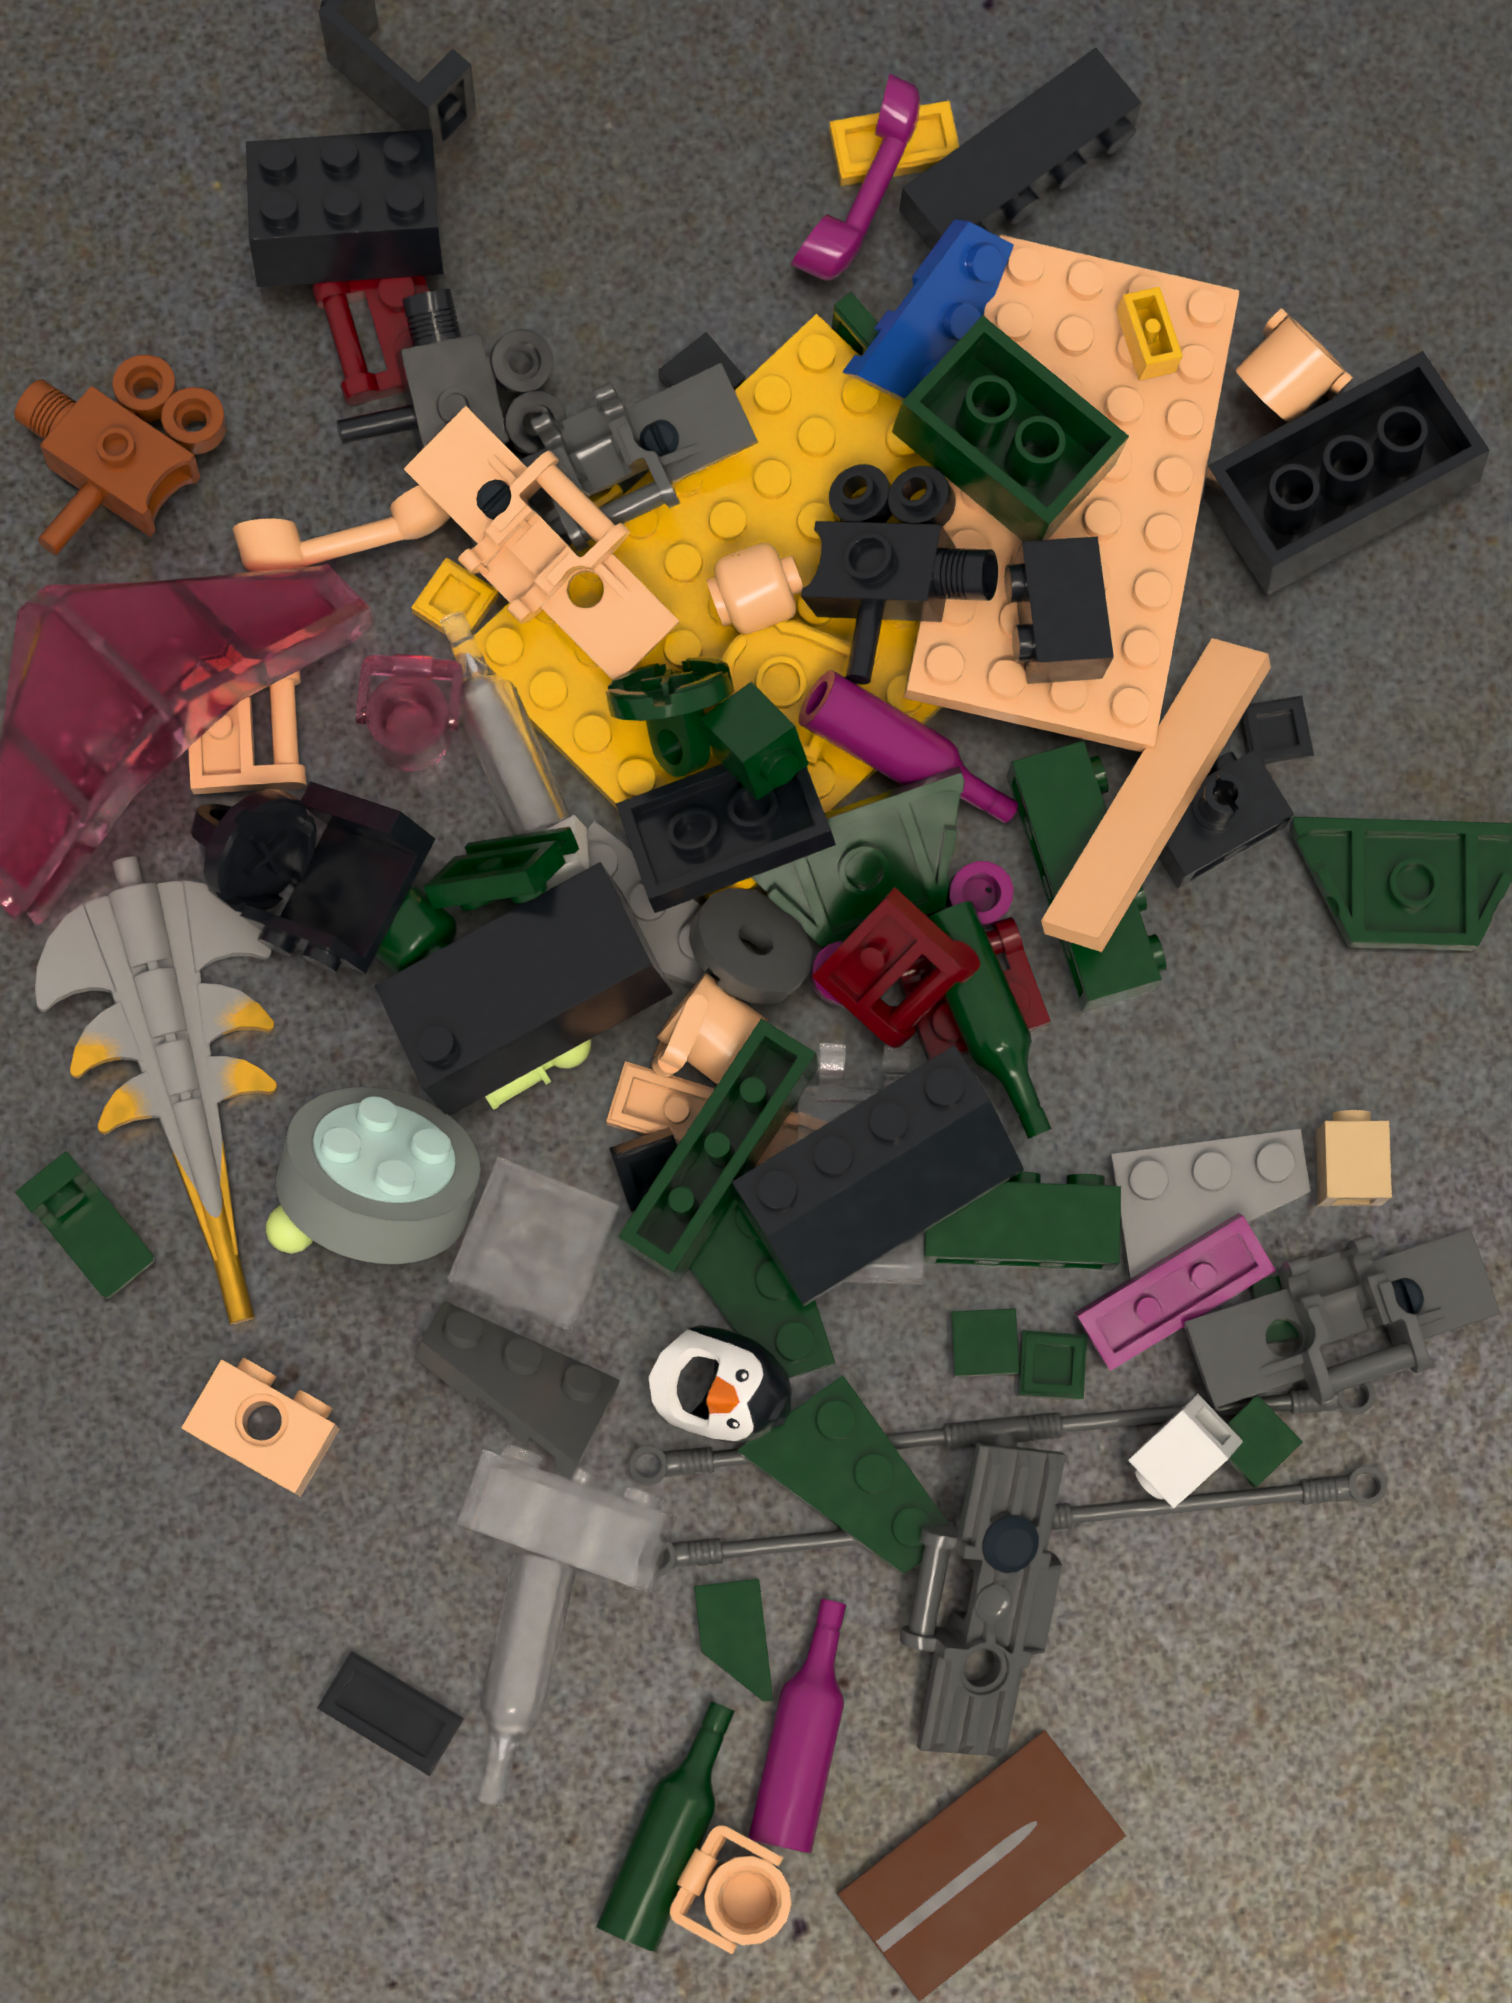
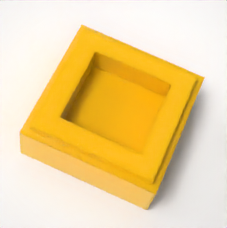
M446 557L411 607L412 614L463 646L469 641L499 597V592Z

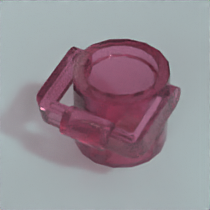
M395 653L394 656L370 655L362 661L356 706V724L366 725L367 722L375 750L379 757L391 767L407 772L425 770L438 763L448 751L452 731H458L463 691V671L461 665L452 660L433 659V656ZM372 675L392 676L381 682L370 695ZM432 679L452 681L449 709L447 700L440 688L431 682Z

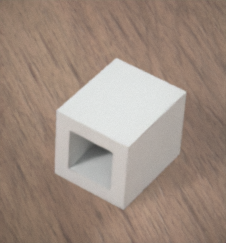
M1197 1394L1151 1436L1128 1461L1136 1468V1477L1143 1488L1157 1499L1164 1498L1174 1509L1226 1462L1243 1441L1206 1401Z

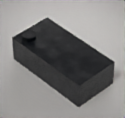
M1424 351L1208 465L1203 497L1268 596L1480 482L1490 450Z
M601 862L374 985L422 1090L444 1114L449 1116L673 994L623 892Z

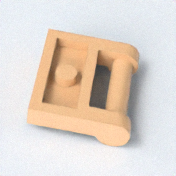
M279 659L184 666L190 787L193 795L265 790L268 788L280 791H294L307 786L306 767L299 764L295 700V685L301 682L300 663L298 661ZM265 685L270 688L274 765L255 766L251 686Z

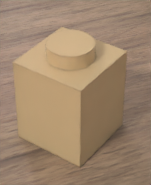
M1364 1110L1333 1112L1332 1121H1324L1315 1130L1317 1206L1383 1205L1392 1198L1389 1121H1371V1112Z

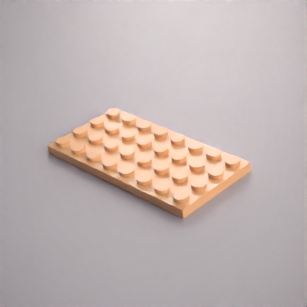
M1000 235V238L1014 244L996 294L986 304L983 316L1129 435L1116 465L1048 539L1098 537L1114 658L1102 679L1027 684L1025 663H1016L1012 647L1013 626L1019 624L1017 602L1009 603L1007 601L1004 581L1005 567L1007 564L1013 563L1022 540L948 479L956 496V506L952 517L943 528L956 548L992 549L995 552L998 562L997 588L994 597L990 601L946 599L942 622L919 621L903 698L1143 753L1145 748L1153 749L1155 746L1239 290ZM1160 286L1183 358L1175 373L1139 381L1116 309L1123 294Z

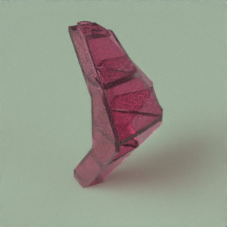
M328 563L323 566L152 582L46 585L17 612L0 743V906L14 920L24 912L36 926L41 924L54 909L138 792L241 700L356 641L374 625L370 607Z

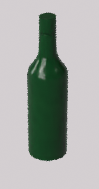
M972 900L956 904L929 916L928 918L953 941L958 940L966 943L976 952L980 959L979 970L965 983L957 982L944 995L972 1060L977 1066L994 1075L1003 1084L1016 1113L1019 1114V1120L1028 1139L1051 1130L1050 1123L1043 1108L1040 1106L1041 1103L1028 1073V1055L1032 1042L1030 1031ZM929 960L932 969H934L936 966Z
M710 1701L701 1723L702 1726L699 1728L685 1760L675 1770L660 1778L654 1786L596 1927L641 1948L657 1952L671 1918V1905L681 1888L676 1883L695 1848H700L715 1811L716 1802L711 1783L712 1768L722 1744L723 1735L726 1734L734 1715V1710Z

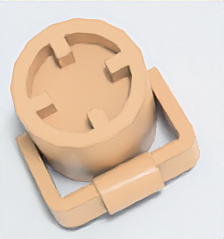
M1283 308L1265 325L1262 331L1265 339L1236 369L1237 374L1256 395L1287 423L1304 415L1323 395L1329 400L1336 398L1353 379L1332 354L1303 326L1289 316Z
M705 973L681 1003L672 1011L670 1017L657 1034L656 1038L659 1039V1043L649 1066L653 1068L657 1075L670 1077L679 1071L687 1061L718 1085L760 1019L762 1018L766 1022L767 1019L741 999L729 995L716 985L718 981Z
M717 1826L713 1828L701 1850L695 1848L676 1883L681 1888L670 1908L672 1920L733 1954L737 1947L733 1942L742 1945L758 1944L775 1936L786 1923L791 1908L790 1887L782 1872L773 1865L775 1864L779 1867L783 1857L729 1827ZM726 1838L760 1856L757 1857L751 1854L733 1856L720 1863L714 1870L719 1861L716 1857ZM704 1887L705 1912L713 1928L721 1935L686 1916L696 1895L700 1896Z

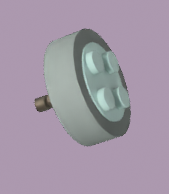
M373 1087L345 1088L322 1094L306 1103L297 1111L288 1128L276 1177V1189L280 1204L292 1223L319 1245L340 1255L360 1261L378 1264H405L433 1257L445 1251L460 1237L465 1228L478 1185L480 1160L476 1147L466 1131L452 1117L444 1114L436 1106L417 1097L389 1089Z

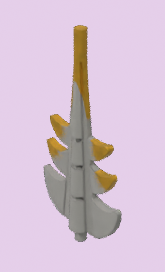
M137 857L121 858L112 863L119 889L111 892L108 896L99 897L81 904L67 914L47 938L36 970L35 996L37 1008L41 1012H46L58 1001L77 993L87 991L111 993L114 1005L98 1014L85 1027L73 1053L70 1075L73 1078H80L88 1070L100 1064L116 1060H130L138 1063L141 1074L129 1079L114 1092L104 1107L98 1123V1131L100 1134L106 1135L117 1127L132 1121L159 1118L214 1261L229 1324L245 1322L255 1317L238 1253L219 1103L239 1095L255 1093L273 1094L276 1091L277 1083L261 1068L246 1060L229 1056H212L211 1043L222 1035L239 1030H257L269 1033L273 1030L274 1021L258 1002L242 991L221 984L202 983L201 971L213 962L229 957L251 956L259 959H268L271 955V949L257 940L261 930L241 917L242 912L234 911L216 898L209 891L207 884L186 880L159 884L144 883Z

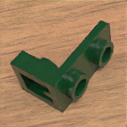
M67 1151L15 1191L29 1211L44 1224L104 1298L114 1296L154 1263V1255Z

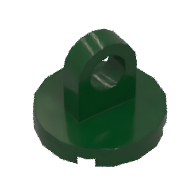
M686 658L687 661H682L683 670L674 672L673 669H666V664H651L629 671L613 679L607 686L608 692L606 691L611 717L621 720H646L654 756L660 766L672 776L681 777L700 770L709 761L710 743L700 718L704 716V708L727 699L734 692L728 663L715 658Z

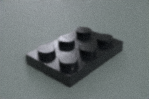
M722 764L616 803L654 913L836 846L807 766L797 772L789 782L776 787L758 801Z

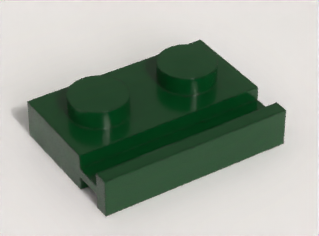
M571 827L469 842L464 847L467 854L454 856L423 888L433 909L460 905L462 910L468 911L480 908L492 900L511 898L514 903L526 902L540 896L547 890V882L566 863L563 855L575 854L580 848Z

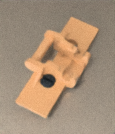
M465 406L404 468L476 541L477 545L472 549H466L459 556L458 561L471 574L481 573L511 603L507 610L521 624L531 621L544 610L612 680L632 671L680 621L613 554L629 536L630 530L622 522L615 525L556 466L559 459L550 450L543 453L527 468ZM541 487L596 542L583 557H580L528 505V500ZM584 572L597 574L604 585L602 599L598 604L590 608L577 607L569 595L570 583L574 577Z

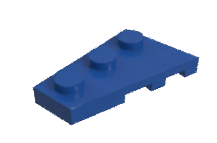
M954 219L912 276L913 287L896 311L887 310L874 328L879 334L863 356L854 355L842 373L903 401L980 317L984 315L986 304L996 294L1014 244L970 221Z

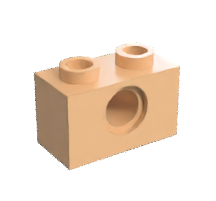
M243 1357L237 1368L221 1359L181 1428L301 1497L340 1430L336 1424L327 1420L333 1408L300 1389L294 1399H290L271 1388L276 1379L275 1375ZM268 1405L278 1408L282 1417L278 1433L268 1440L253 1439L247 1427L251 1413L261 1406Z

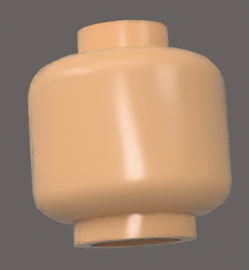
M766 542L721 557L715 564V577L707 579L711 596L723 626L733 624L735 629L743 634H751L791 619L796 613L794 595L802 592V588H804L793 556L790 555L780 559L777 550Z

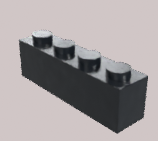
M1095 47L903 187L899 212L930 250L934 248L954 219L970 221L989 232H992L1007 220L1012 224H1016L1029 216L1041 202L1039 197L1056 184L1060 189H1064L1079 179L1089 167L1087 161L1104 149L1108 154H1112L1123 147L1137 131L1135 125L1142 102Z

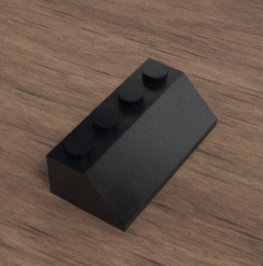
M954 1045L732 1181L736 1202L804 1307L1021 1173L1024 1167L990 1098Z

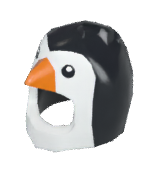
M703 1325L687 1329L660 1353L649 1375L652 1403L658 1413L669 1424L723 1442L746 1443L758 1439L771 1428L783 1425L791 1411L792 1393L786 1369L757 1340L729 1330ZM701 1356L715 1359L714 1373L706 1395L692 1412L687 1413L682 1409L677 1396V1383L681 1370L692 1357Z

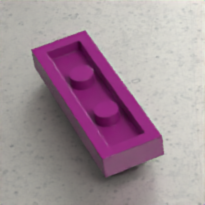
M1238 1213L1076 1311L1074 1314L1108 1370L1112 1371L1184 1327L1183 1322L1204 1315L1276 1270L1245 1217Z

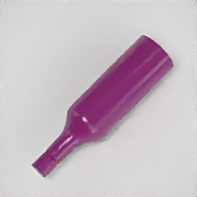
M829 670L816 681L809 691L799 714V724L810 732L903 786L960 767L965 781L960 799L984 810L1003 823L1009 822L1016 813L1018 802L969 772L963 764L958 748L950 739L844 676Z
M821 1599L816 1619L817 1625L814 1628L807 1659L800 1670L784 1684L780 1692L748 1838L753 1841L812 1853L844 1708V1696L836 1680L834 1664L840 1636L839 1630L842 1627L846 1604Z

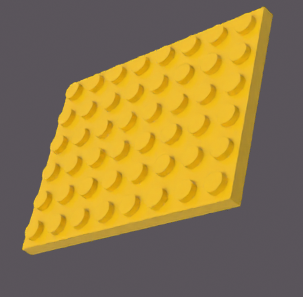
M817 314L735 390L759 443L674 483V488L681 502L680 504L670 509L664 504L624 523L630 530V534L613 554L680 621L633 670L659 663V665L666 664V669H673L674 672L683 670L682 661H687L686 658H715L722 660L731 642L742 634L735 629L733 624L723 626L707 583V579L715 577V564L723 556L759 543H769L777 550L780 559L790 555L793 556L803 586H808L817 572L821 557V539L814 530L815 522H840L830 507L829 491L832 483L841 472L855 465H872L880 469L892 485L894 480L907 469L916 466L933 467L892 433L902 401L842 373L854 355H860ZM651 471L647 472L624 495L655 481ZM867 487L861 488L858 491H856L852 495L851 499L861 497L865 493ZM926 489L917 491L910 500L920 499L925 494ZM892 514V516L886 523L899 522L896 519V517ZM593 539L589 540L590 547L581 552H577L573 544L570 547L580 557H583L596 542ZM591 572L580 573L574 577L569 587L570 599L574 605L580 608L595 606L600 602L604 593L602 580L597 574ZM802 592L794 595L796 613L789 620L806 624L852 644L856 619L816 617L801 597ZM509 602L460 648L461 655L616 809V803L721 764L714 756L710 746L709 761L702 769L681 777L668 774L654 756L646 720H621L611 717L606 691L608 692L607 686L612 682V679L544 610L531 621L521 624L507 610L511 604ZM882 620L871 682L866 685H857L925 725L942 707L903 698L919 621ZM720 703L704 708V715L716 706H718ZM826 740L814 767L807 765L824 813L839 808L877 771ZM748 878L703 896L708 899L711 894L727 888L754 890L759 884L752 878Z

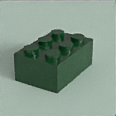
M983 315L902 401L892 429L894 435L935 469L939 470L947 479L1022 541L1048 540L1116 465L1129 438V435Z

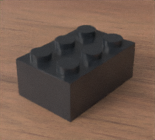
M432 129L246 141L249 242L257 287L444 274L438 176Z

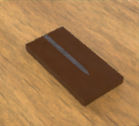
M1042 1730L839 1891L837 1895L920 2002L1124 1839L1126 1834L1049 1734Z

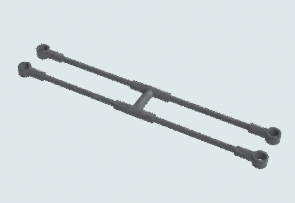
M1371 1382L1358 1385L1365 1394V1401L1361 1407L1349 1405L1345 1401L1344 1390L1334 1393L1332 1401L1321 1405L1316 1403L1309 1388L1306 1387L1290 1389L1289 1394L1263 1396L1260 1398L1274 1412L1290 1410L1292 1414L1340 1410V1412L1346 1415L1356 1416L1366 1412L1373 1406L1376 1392ZM1245 1398L1213 1410L1220 1417L1235 1416L1252 1398ZM1186 1404L1060 1417L1058 1412H1054L1053 1414L953 1422L950 1424L945 1423L942 1429L885 1435L895 1449L945 1445L946 1449H951L952 1447L976 1446V1443L1017 1447V1442L1061 1438L1062 1433L1166 1423ZM646 1445L638 1448L631 1455L629 1471L631 1477L637 1483L643 1486H652L658 1484L664 1477L714 1472V1467L751 1463L736 1453L738 1449L712 1451L711 1447H702L699 1449H682L680 1451H661L654 1446ZM645 1454H652L660 1460L661 1469L657 1475L651 1478H644L636 1471L635 1466L638 1458ZM1362 1466L1354 1469L1348 1475L1309 1478L1307 1480L1301 1479L1300 1484L1188 1495L1174 1509L1164 1498L1070 1507L1069 1503H1059L1055 1507L1051 1530L1070 1529L1073 1523L1302 1501L1304 1505L1351 1500L1357 1505L1368 1506L1379 1502L1384 1497L1387 1491V1481L1385 1475L1376 1467ZM1360 1474H1368L1376 1482V1492L1371 1498L1361 1496L1356 1490L1355 1482ZM954 1514L953 1519L947 1520L950 1526H959L961 1514ZM842 1530L721 1542L720 1538L670 1542L663 1537H653L641 1544L637 1560L644 1573L651 1577H661L667 1575L674 1568L702 1566L703 1564H722L725 1558L861 1544ZM661 1545L668 1550L670 1560L664 1568L652 1569L645 1563L644 1554L650 1546Z

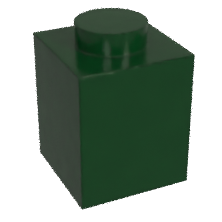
M752 682L700 718L714 756L757 801L776 787L789 782L797 772L809 764L795 725Z

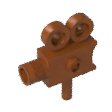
M146 354L133 356L125 360L115 371L112 387L116 401L93 386H90L78 401H75L44 379L33 382L24 391L16 405L15 420L44 439L40 447L47 467L80 489L38 537V542L50 553L58 555L101 504L151 537L156 531L154 525L155 517L164 502L179 488L187 484H196L201 478L195 455L209 452L217 447L226 434L227 421L219 398L211 391L199 387H188L178 391L175 376L169 364L157 356ZM145 389L157 391L151 398L140 399L137 397ZM161 418L165 434L147 422ZM195 421L206 424L203 429L196 432L186 430V427Z

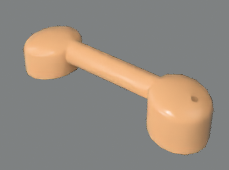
M418 485L402 494L391 504L390 511L392 517L302 542L297 525L293 521L286 519L249 520L233 526L232 530L242 565L248 571L263 576H281L292 574L309 565L400 540L419 539L441 528L451 516Z

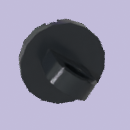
M270 788L251 793L232 807L221 804L200 805L196 810L191 834L194 839L207 847L203 873L209 891L236 912H242L245 905L260 910H267L284 898L278 894L288 884L294 887L297 886L306 875L314 856L317 829L314 818L307 814V807L286 791Z

